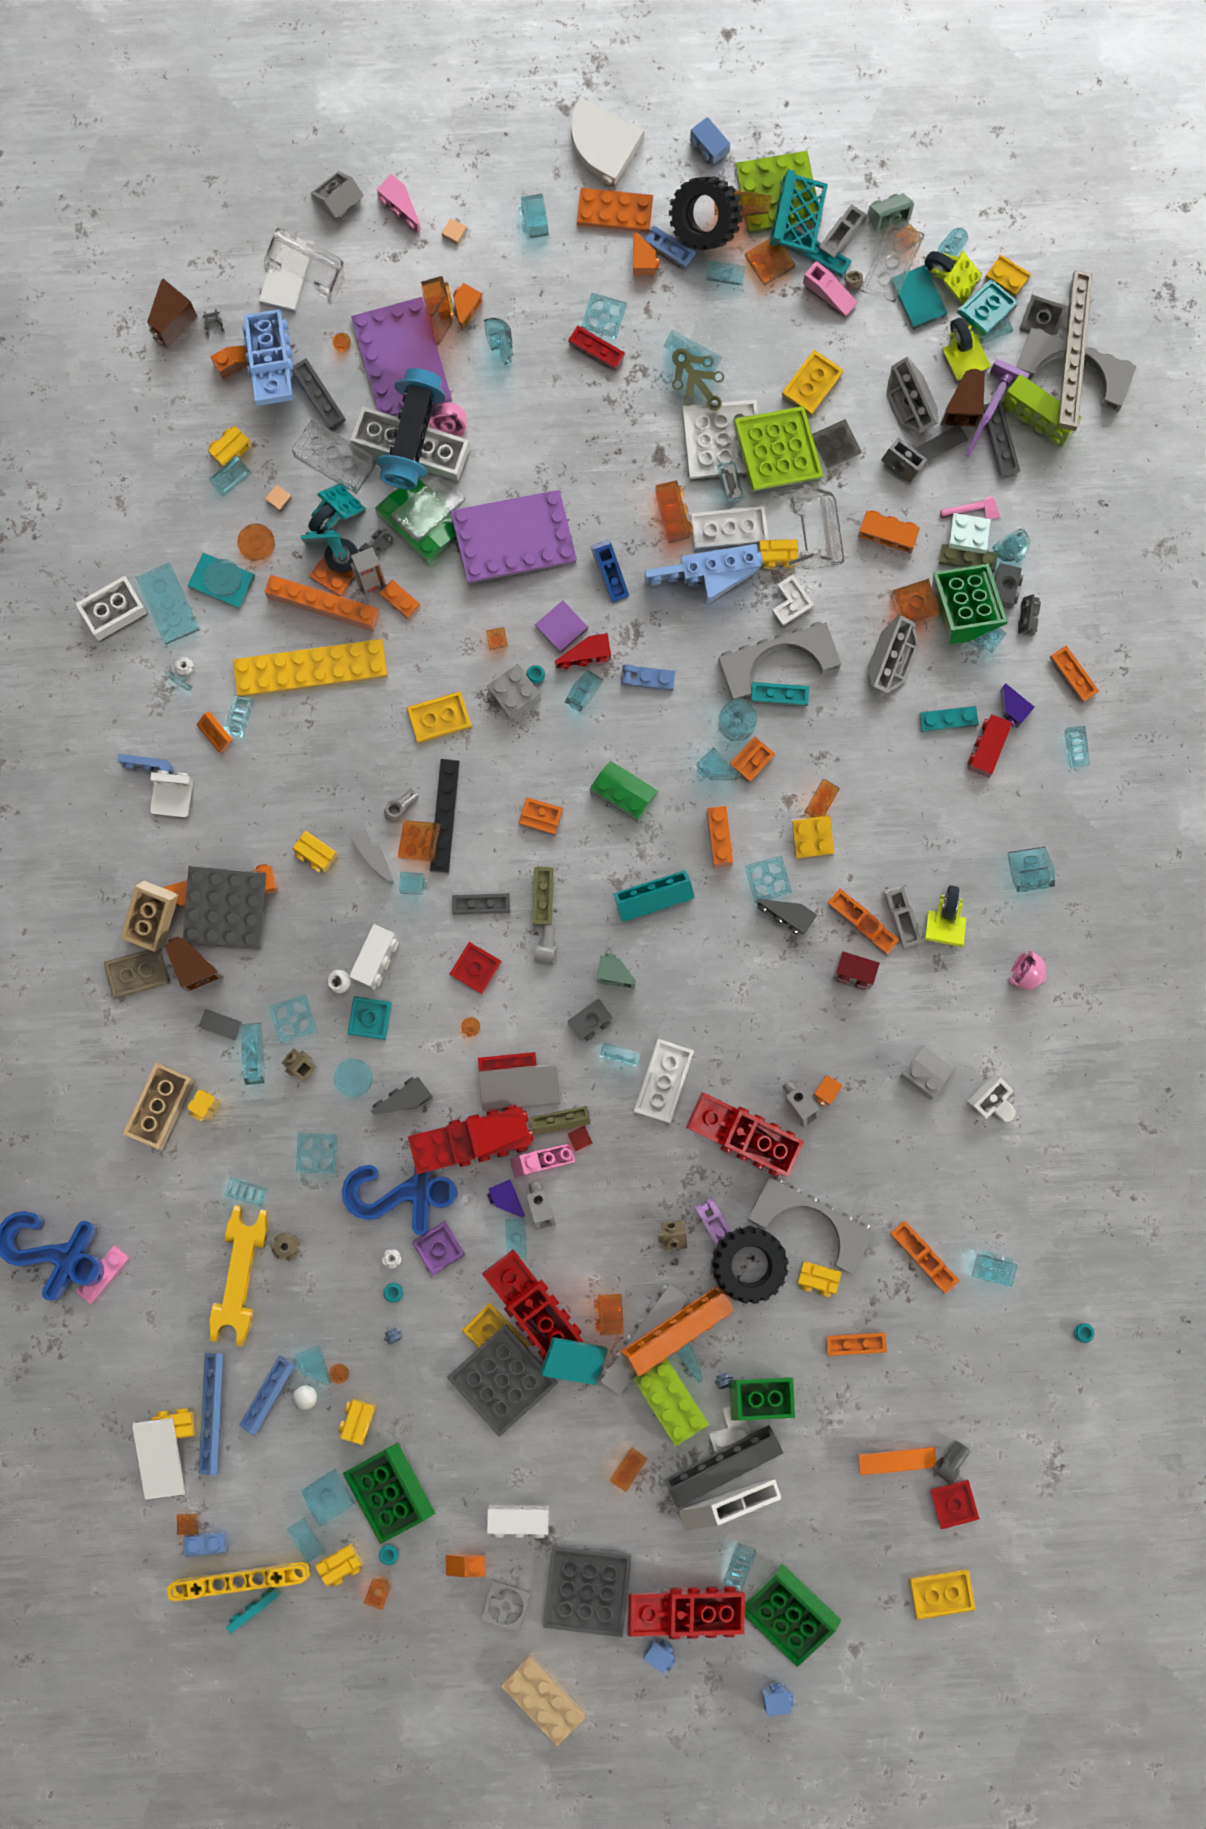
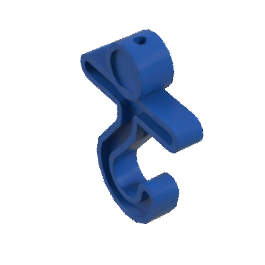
M373 1165L360 1166L350 1172L344 1180L341 1191L343 1203L347 1210L357 1218L366 1220L380 1219L403 1202H411L413 1204L412 1230L416 1235H424L429 1230L430 1204L441 1209L448 1208L454 1204L458 1196L457 1186L449 1178L436 1177L431 1180V1171L417 1175L415 1165L412 1177L372 1204H365L360 1199L359 1190L364 1183L378 1178L379 1170Z
M22 1211L9 1215L1 1222L0 1257L8 1264L19 1267L52 1263L55 1266L42 1290V1296L45 1300L58 1301L70 1280L75 1284L89 1287L98 1284L103 1278L104 1265L102 1261L96 1256L85 1254L96 1234V1226L93 1223L81 1221L67 1243L20 1250L17 1248L15 1241L17 1234L27 1228L32 1230L41 1229L44 1224L43 1218L40 1215Z

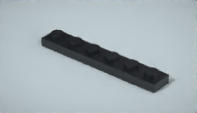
M440 760L430 872L449 874L460 760Z

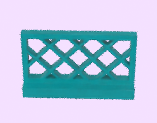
M788 169L782 179L769 245L777 246L779 244L813 254L828 184L794 174L795 171ZM795 181L802 182L805 189L798 192L795 187ZM811 188H822L821 195L816 197ZM806 191L812 198L807 203L801 197V194ZM795 197L801 203V206L796 209L791 203V200ZM813 202L818 208V211L814 214L808 208V205ZM802 208L808 214V217L803 220L797 213ZM792 214L798 221L793 226L787 220L788 216ZM809 219L815 225L814 229L810 231L804 224ZM799 225L805 232L800 237L794 231V228ZM790 231L795 240L791 242L783 240L784 234ZM807 236L811 242L810 247L804 246L801 239Z

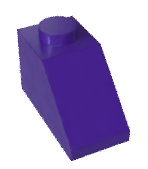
M1005 683L1000 690L1002 714L1006 718L1005 720L1013 722L1012 727L1018 728L1035 707Z
M510 1179L488 1188L490 1193L487 1194L491 1205L495 1204L497 1208L519 1217H525Z

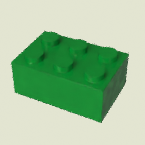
M793 1377L729 1380L731 1421L795 1418Z

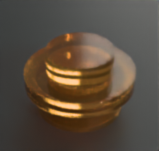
M338 333L333 337L332 343L336 350L345 351L351 346V339L346 333Z
M865 915L860 920V929L866 934L875 933L879 927V921L873 915Z
M468 1017L462 1021L461 1030L466 1036H475L480 1031V1023L476 1018Z
M335 1364L330 1369V1379L337 1384L344 1383L349 1377L348 1368L344 1364Z

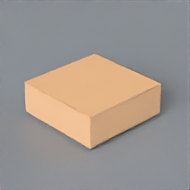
M450 218L442 232V236L458 244L467 227Z
M276 484L265 500L281 511L292 496Z

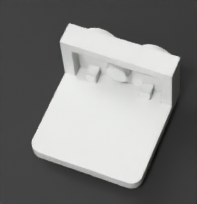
M158 770L157 773L151 772L150 780L154 783L150 812L154 815L188 817L193 780L188 774L177 772L176 775H171L163 770Z

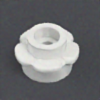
M181 657L175 662L178 674L188 675L192 672L193 662L188 660L187 657Z
M386 1250L384 1252L382 1263L385 1266L387 1265L388 1268H396L401 1263L400 1253L397 1250Z

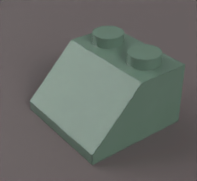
M904 193L900 195L893 194L886 200L873 202L869 206L868 216L875 232L877 233L910 221L914 202Z
M605 953V956L600 955L597 983L635 989V979L623 962L616 958V955Z

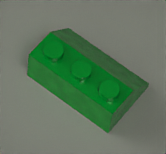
M612 761L604 767L590 787L591 794L637 823L658 793V790Z

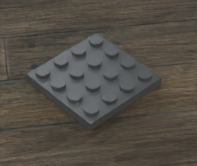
M189 865L183 939L188 943L260 949L266 872Z
M504 1324L447 1377L499 1437L558 1384L555 1378L541 1375L540 1372L543 1365L507 1324Z
M552 1545L543 1628L623 1637L632 1554Z

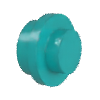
M533 665L528 668L526 675L533 684H539L545 678V671L541 666Z
M397 1283L388 1284L383 1291L384 1298L391 1303L398 1302L403 1296L402 1287Z
M1087 1323L1077 1325L1074 1330L1075 1338L1081 1343L1090 1342L1094 1338L1093 1327Z
M385 1545L380 1549L379 1560L384 1565H392L398 1560L399 1553L395 1546Z

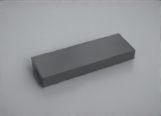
M958 424L916 447L915 450L928 459L924 464L926 465L965 444L969 439Z
M510 893L452 895L453 915L510 913Z

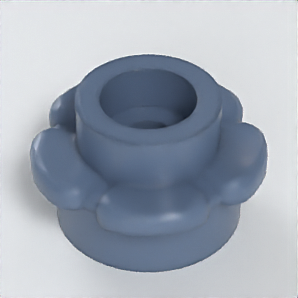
M396 1328L390 1329L385 1333L384 1341L386 1340L389 1345L397 1342L402 1338L401 1330H396Z
M728 1373L720 1374L717 1376L715 1384H717L719 1389L729 1387V1380H732L733 1376H729Z

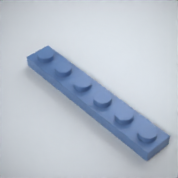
M205 1353L199 1474L217 1475L223 1367V1354Z

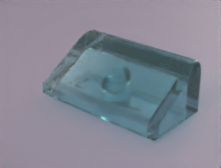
M235 456L215 473L209 481L224 497L245 479L251 471L238 456Z
M603 1043L600 1056L637 1066L640 1052Z

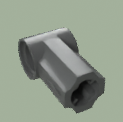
M955 1441L945 1457L940 1458L935 1463L933 1471L947 1483L954 1482L960 1473V1466L971 1451L960 1442Z

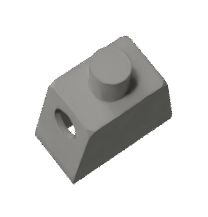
M792 1080L783 1085V1089L787 1093L786 1102L803 1127H806L820 1117V1109L802 1085L797 1088Z
M540 1182L530 1183L528 1185L530 1194L527 1195L536 1229L541 1230L555 1226L546 1190L541 1189Z

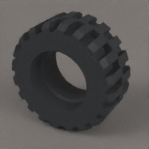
M714 176L693 178L689 182H684L681 185V189L675 191L674 196L676 198L670 201L672 210H669V216H672V221L669 222L670 226L675 228L673 231L676 237L680 236L679 241L683 245L688 244V248L700 251L716 249L726 245L727 242L734 238L733 234L738 233L740 227L737 225L742 223L743 218L740 216V211H743V207L739 206L738 203L741 199L739 195L734 194L735 188L727 186L728 182L724 179L719 180V177ZM703 195L712 198L718 208V220L711 231L700 229L693 215L694 205L698 198Z
M746 1226V1228L738 1227L735 1228V1231L726 1233V1236L718 1241L717 1248H714V1256L711 1260L713 1277L722 1291L733 1300H738L745 1304H748V1302L757 1304L759 1301L769 1300V1297L773 1294L776 1295L779 1292V1287H783L785 1283V1276H788L787 1265L789 1264L785 1254L786 1251L780 1244V1241L764 1229ZM748 1246L762 1250L768 1260L766 1273L760 1280L754 1283L741 1282L732 1271L733 1257L740 1249Z

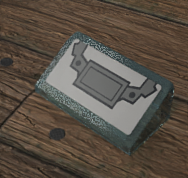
M735 461L716 465L726 502L729 503L744 497Z

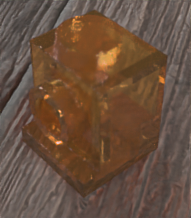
M378 1576L377 1579L373 1578L363 1604L383 1610L392 1584L388 1583L389 1580ZM376 1589L381 1590V1596H376L374 1591Z

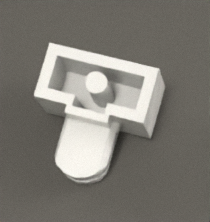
M994 1074L967 1101L980 1116L986 1119L993 1113L999 1120L1009 1122L1016 1114L1015 1108L1006 1100L1013 1090L1001 1077Z

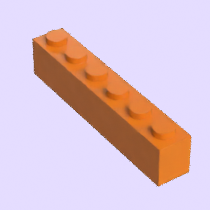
M271 574L264 591L268 599L373 632L380 615L378 608Z
M715 1286L623 1349L621 1353L629 1369L639 1377L646 1374L656 1364L662 1363L672 1353L679 1351L688 1342L695 1340L698 1335L711 1329L714 1324L727 1318L734 1311V1308L727 1294L721 1288Z

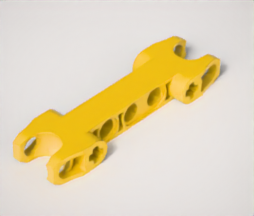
M235 1205L225 1233V1242L234 1244L223 1304L213 1303L209 1320L210 1341L217 1342L221 1329L225 1325H231L237 1332L236 1345L243 1346L251 1328L253 1309L244 1308L255 1247L264 1248L266 1244L268 1211L260 1210L257 1222L252 1226H246L241 1220L242 1206Z
M300 1561L227 1573L179 1578L166 1587L167 1597L171 1601H182L204 1596L301 1584L311 1575L310 1565L307 1562ZM295 1569H300L303 1576L298 1577L295 1574ZM277 1572H278V1575H282V1578H281V1579H279V1576H276V1573H277ZM256 1573L263 1575V1583L255 1581L254 1576ZM236 1576L243 1578V1586L235 1584L234 1579ZM216 1579L223 1581V1589L216 1588L214 1584ZM177 1585L182 1587L183 1593L177 1591Z

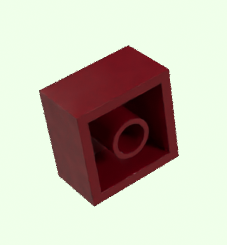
M842 951L838 957L832 978L836 979V982L839 984H854V988L865 991L866 988L870 989L873 986L880 962Z

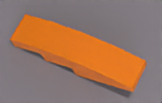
M839 889L827 902L850 925L886 955L899 943V938L888 931L867 909L843 890Z
M905 1220L890 1233L945 1295L960 1282L947 1268L946 1264L932 1251L931 1247Z
M935 1447L858 1454L860 1475L933 1468L937 1462Z

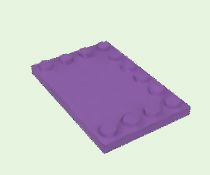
M422 297L351 316L379 412L398 416L400 408L403 409L405 403L402 402L403 395L395 389L394 384L397 380L404 379L406 370L410 368L424 369L437 374L442 379L440 389L446 394L444 402L452 401Z
M560 490L450 511L467 583L565 565L577 561Z

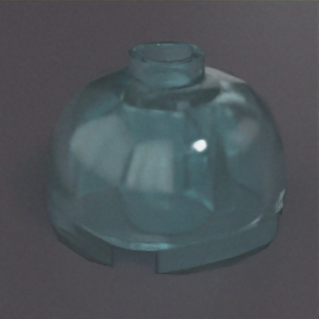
M1024 527L1019 528L1006 535L1001 544L1000 541H997L991 548L1002 561L1011 562L1015 560L1018 563L1026 557L1024 554L1029 550L1030 538Z

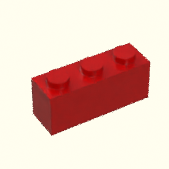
M993 714L988 719H984L981 729L984 731L982 736L978 735L974 746L977 748L975 754L972 752L967 762L970 764L968 770L988 778L991 777L1013 722Z

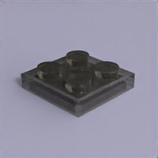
M846 419L812 434L814 443L827 469L862 452Z

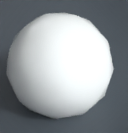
M334 970L327 977L329 990L336 994L346 992L351 985V978L343 970Z
M309 1385L301 1386L293 1393V1403L298 1409L308 1410L312 1408L317 1402L315 1389Z

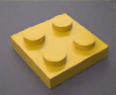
M830 815L792 820L796 858L834 854Z

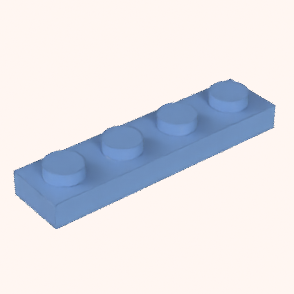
M278 1356L239 1424L248 1433L255 1436L288 1376L291 1374L295 1366L286 1358Z

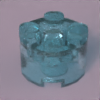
M741 699L730 701L720 711L719 730L730 741L746 740L755 730L757 714L753 706ZM735 718H740V719H741V723H739V722L735 723V722H734V719H735Z

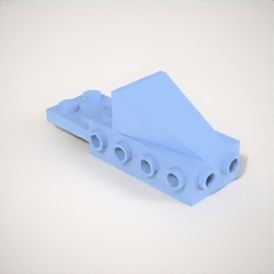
M281 309L244 315L245 326H242L244 337L247 338L244 339L246 351L248 350L245 354L247 364H250V366H247L249 377H252L256 406L294 400L291 381H294L291 370H294L292 358L289 359L292 356L290 345H287L290 343L289 333L285 332V330H288L287 319H283Z
M757 544L685 555L681 556L680 564L645 570L644 580L645 584L650 583V586L659 585L661 581L668 580L669 583L677 582L679 578H682L683 585L688 584V587L698 586L699 582H702L705 603L709 604L754 573H757L763 563L761 552L758 553Z

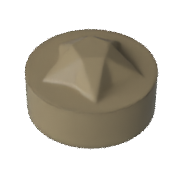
M859 271L848 272L845 275V285L851 289L861 287L863 285V274Z

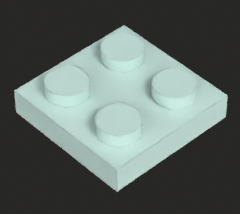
M954 513L948 548L986 554L991 519Z

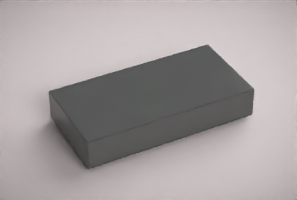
M205 1009L198 1027L236 1040L242 1022Z

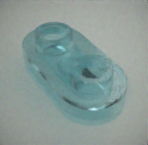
M963 228L953 229L939 245L937 252L956 256L967 243V231ZM959 234L962 238H957L956 235Z

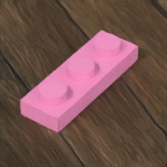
M114 1245L101 1260L104 1265V1275L101 1281L89 1287L80 1285L75 1292L92 1304L130 1257Z

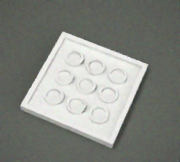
M757 399L722 402L721 408L717 411H711L706 404L683 406L689 479L722 477L720 469L731 464L734 466L736 475H747L733 420L735 418L757 415ZM711 403V405L716 407L718 403Z

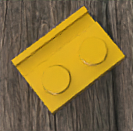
M1000 254L985 278L987 280L992 279L1002 289L1016 298L1031 273Z

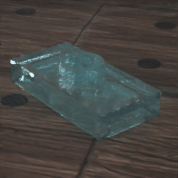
M709 260L706 280L742 286L746 266Z
M525 1218L505 1219L507 1253L514 1249L520 1258H527Z
M305 1517L287 1528L307 1563L325 1552Z

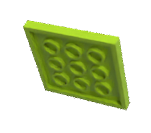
M808 150L736 162L735 167L749 234L772 230L782 179L788 169L795 171L794 174L813 179ZM795 181V187L798 192L805 189L802 182ZM815 187L811 188L812 192L817 197ZM807 191L801 194L805 203L812 200ZM797 197L791 200L795 209L801 206ZM814 202L808 205L812 214L818 211ZM804 208L797 211L802 220L808 217ZM793 214L788 216L787 220L791 226L798 223ZM811 219L804 222V224L813 223Z
M804 406L735 418L733 420L752 492L821 479L823 477Z

